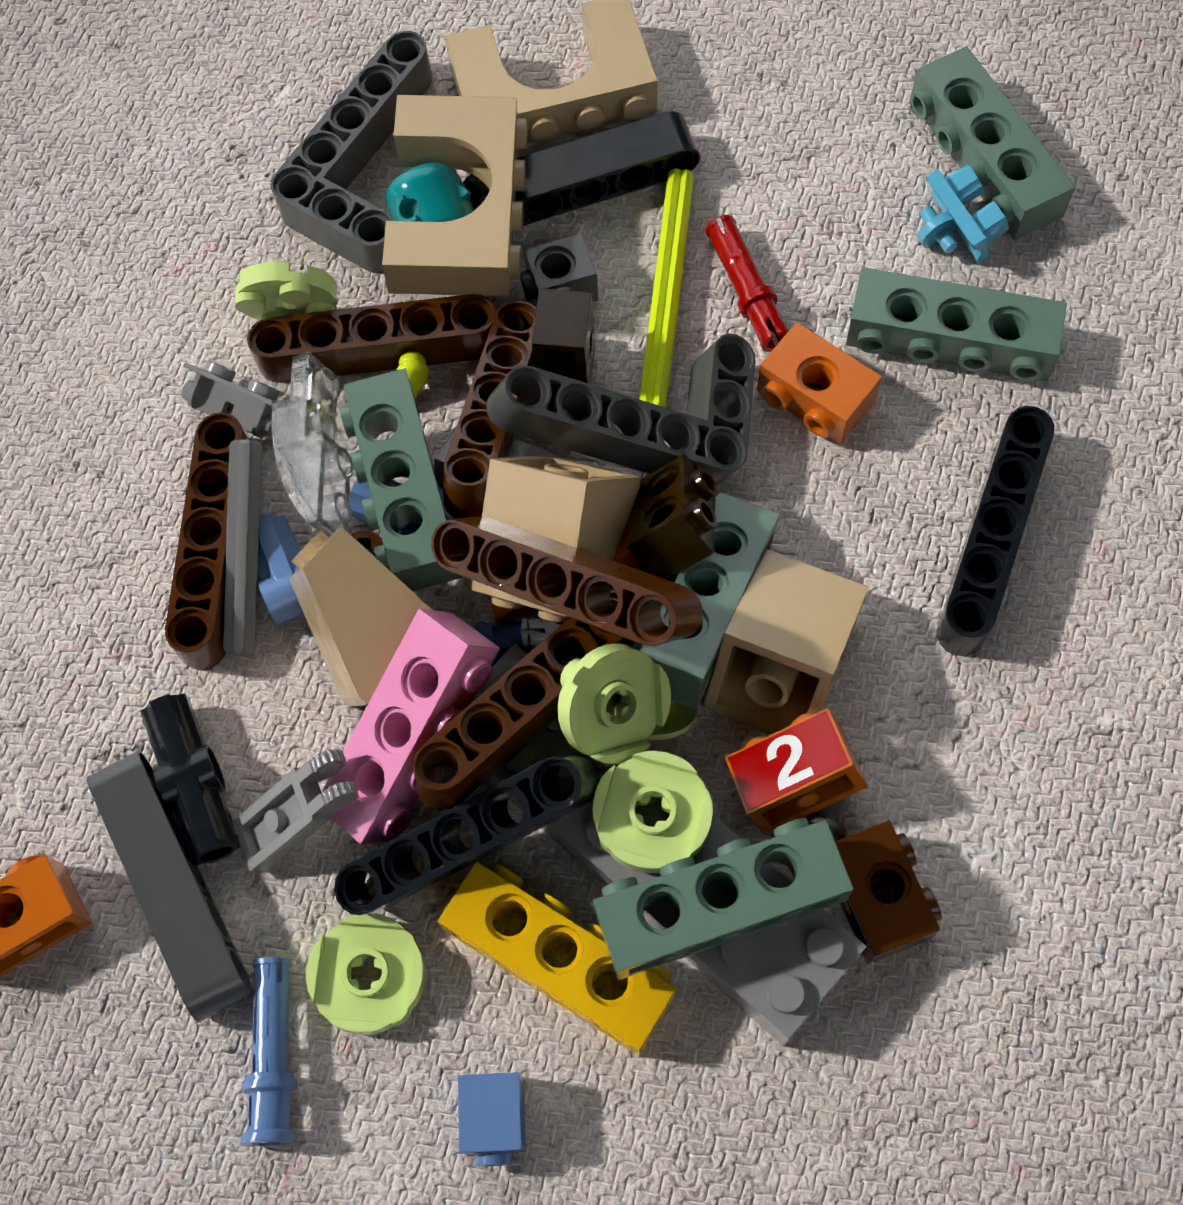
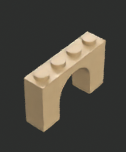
M594 0L582 3L583 34L592 65L577 81L556 89H535L514 80L503 67L491 25L445 35L450 69L458 96L517 97L518 118L527 119V143L547 141L555 136L580 130H592L601 125L626 119H638L647 114L657 112L658 81L630 0Z
M397 95L394 141L399 167H416L430 162H442L454 169L463 170L478 177L490 191L484 202L476 210L456 220L447 222L386 221L382 267L388 293L510 296L511 276H520L521 245H513V233L523 232V202H515L516 191H525V160H517L518 149L527 150L528 135L527 119L518 118L517 97Z

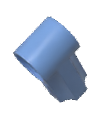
M268 514L260 517L258 573L261 581L258 582V586L272 619L279 626L304 615L289 581V578L299 569L291 561L300 552V549L285 515L271 516Z

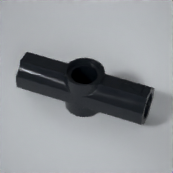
M183 693L179 695L167 694L149 701V704L140 713L157 761V765L153 767L154 777L166 806L175 814L190 862L197 866L205 863H215L231 856L241 846L234 828L232 816L222 792L226 791L225 780L212 749L209 745H205L190 699Z

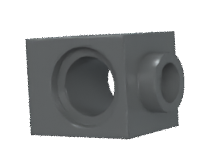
M582 233L524 250L526 270L522 271L519 277L527 301L536 299V302H538L539 288L555 290L560 287H570L580 292H592V301H598L597 273ZM555 275H562V276H564V277L558 278V279H552V278H550V277L555 276Z

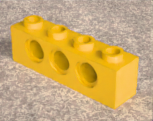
M476 861L437 922L442 929L640 1057L676 996L677 987L668 982L672 973L661 965L627 977V989L621 997L614 1000L602 999L594 991V982L601 973L615 970L601 928L592 924L588 931L569 920L573 912L557 899L543 893L540 900H537L520 889L524 881L509 869L495 863L492 869L489 870ZM510 909L523 911L527 915V923L520 933L514 936H505L497 932V920L502 913ZM561 939L572 942L577 947V954L571 964L566 967L556 968L550 966L545 961L546 949L552 942Z

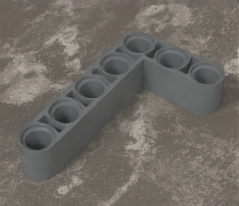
M400 31L389 37L278 169L271 180L273 196L283 222L289 228L373 273H384L382 260L386 221H393V219L385 210L346 189L393 133L397 95H424L432 83V71L427 45L420 34L413 31Z
M725 334L716 340L693 362L690 372L686 414L525 365L513 368L490 394L486 403L487 414L491 422L505 432L648 474L685 453L697 469L703 467L710 473L717 486L740 469L747 459L756 363L755 353L751 345L737 334ZM512 394L519 396L525 405L519 403ZM564 409L574 417V420L565 413ZM615 425L618 426L622 433L615 428Z

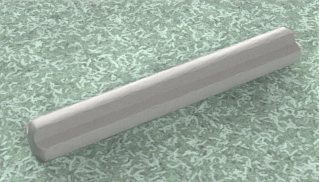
M253 440L231 441L229 445L223 649L229 653L254 652L256 648L262 445L260 442Z

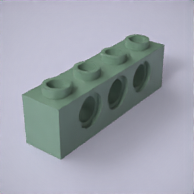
M967 46L918 68L910 96L911 106L915 115L919 119L926 121L936 135L941 150L945 154H950L960 169L970 165L983 186L984 193L980 196L987 205L992 201L998 205L1007 219L1009 226L1007 232L1012 239L1017 240L1064 217L1076 188L970 49Z
M861 267L846 345L858 347L860 350L872 354L886 352L908 356L912 360L921 363L936 361L958 365L971 372L986 370L1008 374L1021 381H1048L1060 356L1067 302ZM896 317H903L911 322H902L897 320ZM946 326H954L961 331H953ZM998 335L1007 336L1011 338L1012 341L1004 340L1000 338Z
M406 368L343 384L348 405L339 407L342 423L347 437L356 436L359 451L350 453L358 483L368 482L371 497L362 499L365 516L371 531L380 530L383 545L374 547L376 559L412 592L463 578V576L441 567L435 560L431 549L433 533L440 523L447 521V516ZM384 432H395V434L388 439L376 440V438ZM394 478H408L407 481L400 486H387V484ZM407 524H421L420 528L412 534H398L400 529Z
M719 492L715 502L717 527H715L714 553L672 576L676 579L674 583L694 591L700 599L703 615L698 630L691 636H688V638L678 639L655 647L643 645L635 641L632 647L649 655L652 661L659 664L666 672L671 688V700L697 709L714 672L724 633L765 549L770 550L780 516L779 513L723 492ZM662 603L660 615L664 624L669 627L670 614Z
M807 818L796 819L773 830L774 838L753 845L750 838L738 839L719 847L716 850L718 854L716 858L695 864L693 857L679 859L659 869L661 877L638 884L636 877H629L601 889L603 896L594 899L593 905L617 979L621 980L847 901L854 889L827 821L823 820L809 825ZM769 862L783 863L791 870L793 883L785 888L771 887L763 880L760 869ZM714 881L725 882L734 889L737 900L727 908L719 909L712 907L703 897L702 891L704 887ZM656 901H667L673 904L679 912L680 917L678 921L667 929H657L651 926L644 917L645 910L650 904Z

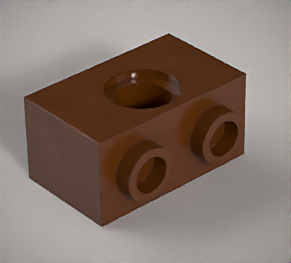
M890 820L835 841L854 889L848 900L840 903L854 936L867 946L862 952L867 965L931 940L940 931L937 921L942 919V914L937 899L928 886L921 888L912 869L913 866L917 865L912 845L904 833L896 834ZM875 878H885L891 881L898 891V901L891 904L879 902L871 894L869 882Z

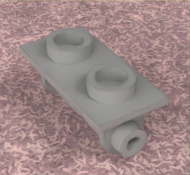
M207 360L204 368L186 362L183 366L196 373L193 381L189 380L185 383L181 393L182 398L187 400L189 407L211 415L219 412L226 413L231 403L234 405L231 415L238 419L243 430L252 433L258 438H262L265 435L269 437L275 435L279 427V419L275 417L278 408L292 412V406L276 400L280 392L279 390L253 379L250 380L248 387L233 381L236 371L209 360Z

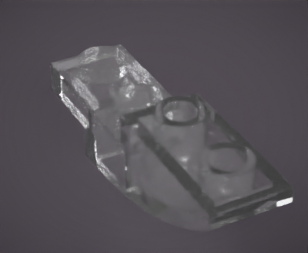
M307 352L292 358L290 399L272 404L273 450L278 472L293 505L308 524L318 532L322 530L329 537L341 526L348 532V522L351 520V507L349 504L350 478L353 475L354 469L351 456L347 450L335 442L338 435L336 424L337 398L340 395L338 379L331 369L326 368L311 352Z

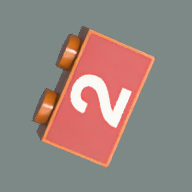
M829 708L819 712L803 714L797 717L790 726L767 737L753 738L744 743L740 750L725 756L746 814L764 835L773 832L774 829L787 822L804 818L869 787L843 729Z

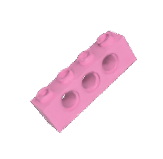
M418 609L343 750L346 765L336 775L327 780L322 790L323 793L329 786L341 782L353 781L359 794L356 800L352 801L347 808L330 814V817L360 844L392 841L405 831L412 818L411 811L419 798L413 771V760L416 752L470 704L475 693L485 685L491 675V664L500 648L452 612ZM438 674V686L436 687V677ZM438 767L431 770L426 777L431 782L437 774Z

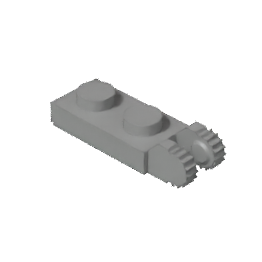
M335 748L323 751L312 757V760L307 761L302 767L293 768L233 820L251 873L268 871L331 819L330 814L347 808L352 801L356 800L359 794L353 781L334 784L324 790L323 793L318 782L336 775L346 765V759L341 749L337 750Z

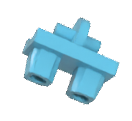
M970 165L946 177L942 175L939 169L926 176V181L932 188L931 197L942 213L938 215L932 206H927L920 212L925 225L920 229L917 238L922 246L930 248L940 244L945 253H950L958 246V243L952 236L956 232L977 264L990 257L988 245L1006 232L1009 226L1005 215L994 201L973 215H970L964 205L984 193L983 186Z

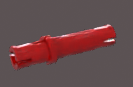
M729 214L721 215L720 219L725 227V234L722 233L715 218L707 224L705 233L711 240L739 297L737 306L743 318L750 320L762 350L771 352L775 348L771 332H774L778 342H780L789 331L776 307L778 302L777 295L772 286L765 284L739 232L734 217Z

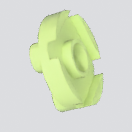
M265 262L243 269L239 273V283L235 280V308L254 319L263 320L271 317L336 310L337 283L330 274L316 267L307 265V274L290 272V262Z
M626 644L600 646L587 653L582 659L570 661L561 673L562 689L558 699V720L565 741L571 747L605 764H618L632 759V755L645 751L652 744L646 739L652 734L656 724L663 727L667 720L671 705V688L666 672L659 664L653 662L649 655ZM614 693L624 695V701L615 706V715L610 716V713L606 711L608 700Z
M643 751L632 755V759L623 761L617 767L614 765L603 775L594 794L592 811L593 821L602 848L621 865L634 871L653 874L660 873L659 869L679 859L693 857L701 850L710 832L713 804L704 782L698 777V772L689 762L668 752ZM651 797L661 799L662 810L670 813L666 821H657L654 827L644 825L643 816L635 813L637 806H647Z
M376 913L354 914L338 922L339 925L332 928L325 937L322 935L310 952L306 966V986L313 1003L316 1004L319 1012L334 1026L352 1034H378L393 1026L401 1025L411 1016V1012L419 1002L425 986L426 965L416 939L398 922L385 915ZM365 958H374V967L382 970L380 980L372 981L370 989L361 990L360 982L351 978L352 969L361 968Z

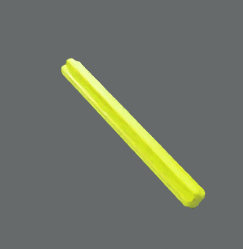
M677 168L672 169L667 177L639 396L640 400L662 407H667L694 175L690 170H680Z

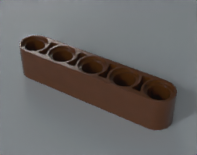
M467 294L271 317L260 320L251 327L248 332L247 343L260 373L265 379L278 383L394 370L399 366L398 360L401 355L409 351L422 354L426 359L427 366L479 360L496 310L493 303L487 297L480 294ZM473 325H483L481 328L475 330L468 329L470 326ZM427 330L433 331V332H431L430 334H427V335H424V336H423V335H418L419 333H421V332H423V331H427ZM383 336V337H382L381 339H379V340H376V341H368V340H370V339L373 338V337ZM332 342V343H331L330 345H328V346L319 347V346L322 345L323 343ZM282 348L277 352L269 353L273 349Z
M525 301L507 302L497 310L444 462V507L456 519L482 516L490 459L507 458L514 434L497 428L491 422L487 414L486 403L490 394L513 368L521 365L535 367L531 343L537 308ZM512 394L519 403L524 405L523 400L519 396Z
M224 412L213 413L205 417L198 424L195 432L165 625V638L170 647L186 665L200 671L211 669L218 665L226 654V651L223 649L229 446L224 449L217 448L226 441L249 440L238 419ZM227 487L222 494L210 497V494L217 488ZM212 534H220L216 542L202 546L207 537ZM206 582H214L212 588L205 594L194 595L200 585ZM207 631L201 643L187 647L188 640L192 635L197 632Z
M477 516L444 521L435 529L431 539L433 556L444 569L643 645L655 647L691 636L698 630L702 622L703 609L700 599L694 591L683 585L491 517ZM467 537L470 542V550L467 544ZM513 553L516 554V558L518 561L517 568L515 567L513 561ZM561 569H563L567 578L566 588L562 584ZM611 585L618 597L617 607L611 602ZM662 603L670 614L669 627L664 624L660 615Z
M610 590L611 602L617 607L618 597L616 591ZM572 617L566 620L416 752L413 760V771L417 792L423 803L438 810L452 809L459 805L558 717V699L562 689L560 679L564 666L557 662L558 659L568 655L577 656L582 659L590 651L607 644H626L633 647L634 641ZM528 691L535 692L543 698L539 703L530 706L522 705L515 701L517 695ZM485 728L493 729L500 734L496 741L489 744H480L471 739V736L476 731ZM436 767H450L457 772L452 780L442 784L433 783L426 778L429 772Z

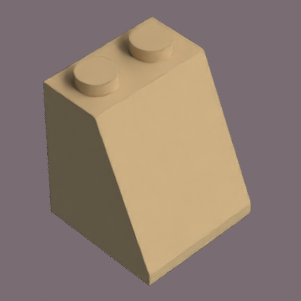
M549 455L490 459L482 516L497 519L613 561L640 488L641 477ZM513 553V561L515 567L517 568L518 561L516 558V554ZM561 569L562 584L566 588L567 578L565 572ZM473 580L472 591L492 596V604L511 609L524 608V605L539 609L538 616L540 618L554 622H565L570 618L567 615Z
M342 526L329 537L321 530L292 559L291 562L299 569L289 578V581L341 700L349 707L368 705L418 609H432Z
M765 549L724 633L704 707L772 734L790 726L797 717L803 714L821 711L869 587Z

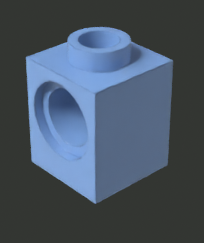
M520 1072L458 1075L459 1153L475 1155L476 1167L512 1165L511 1153L526 1152L524 1077Z

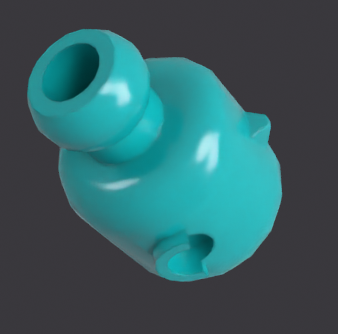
M442 162L421 164L405 171L391 182L386 191V202L393 221L447 222L462 218L474 211L469 199L471 193L464 187L457 171Z

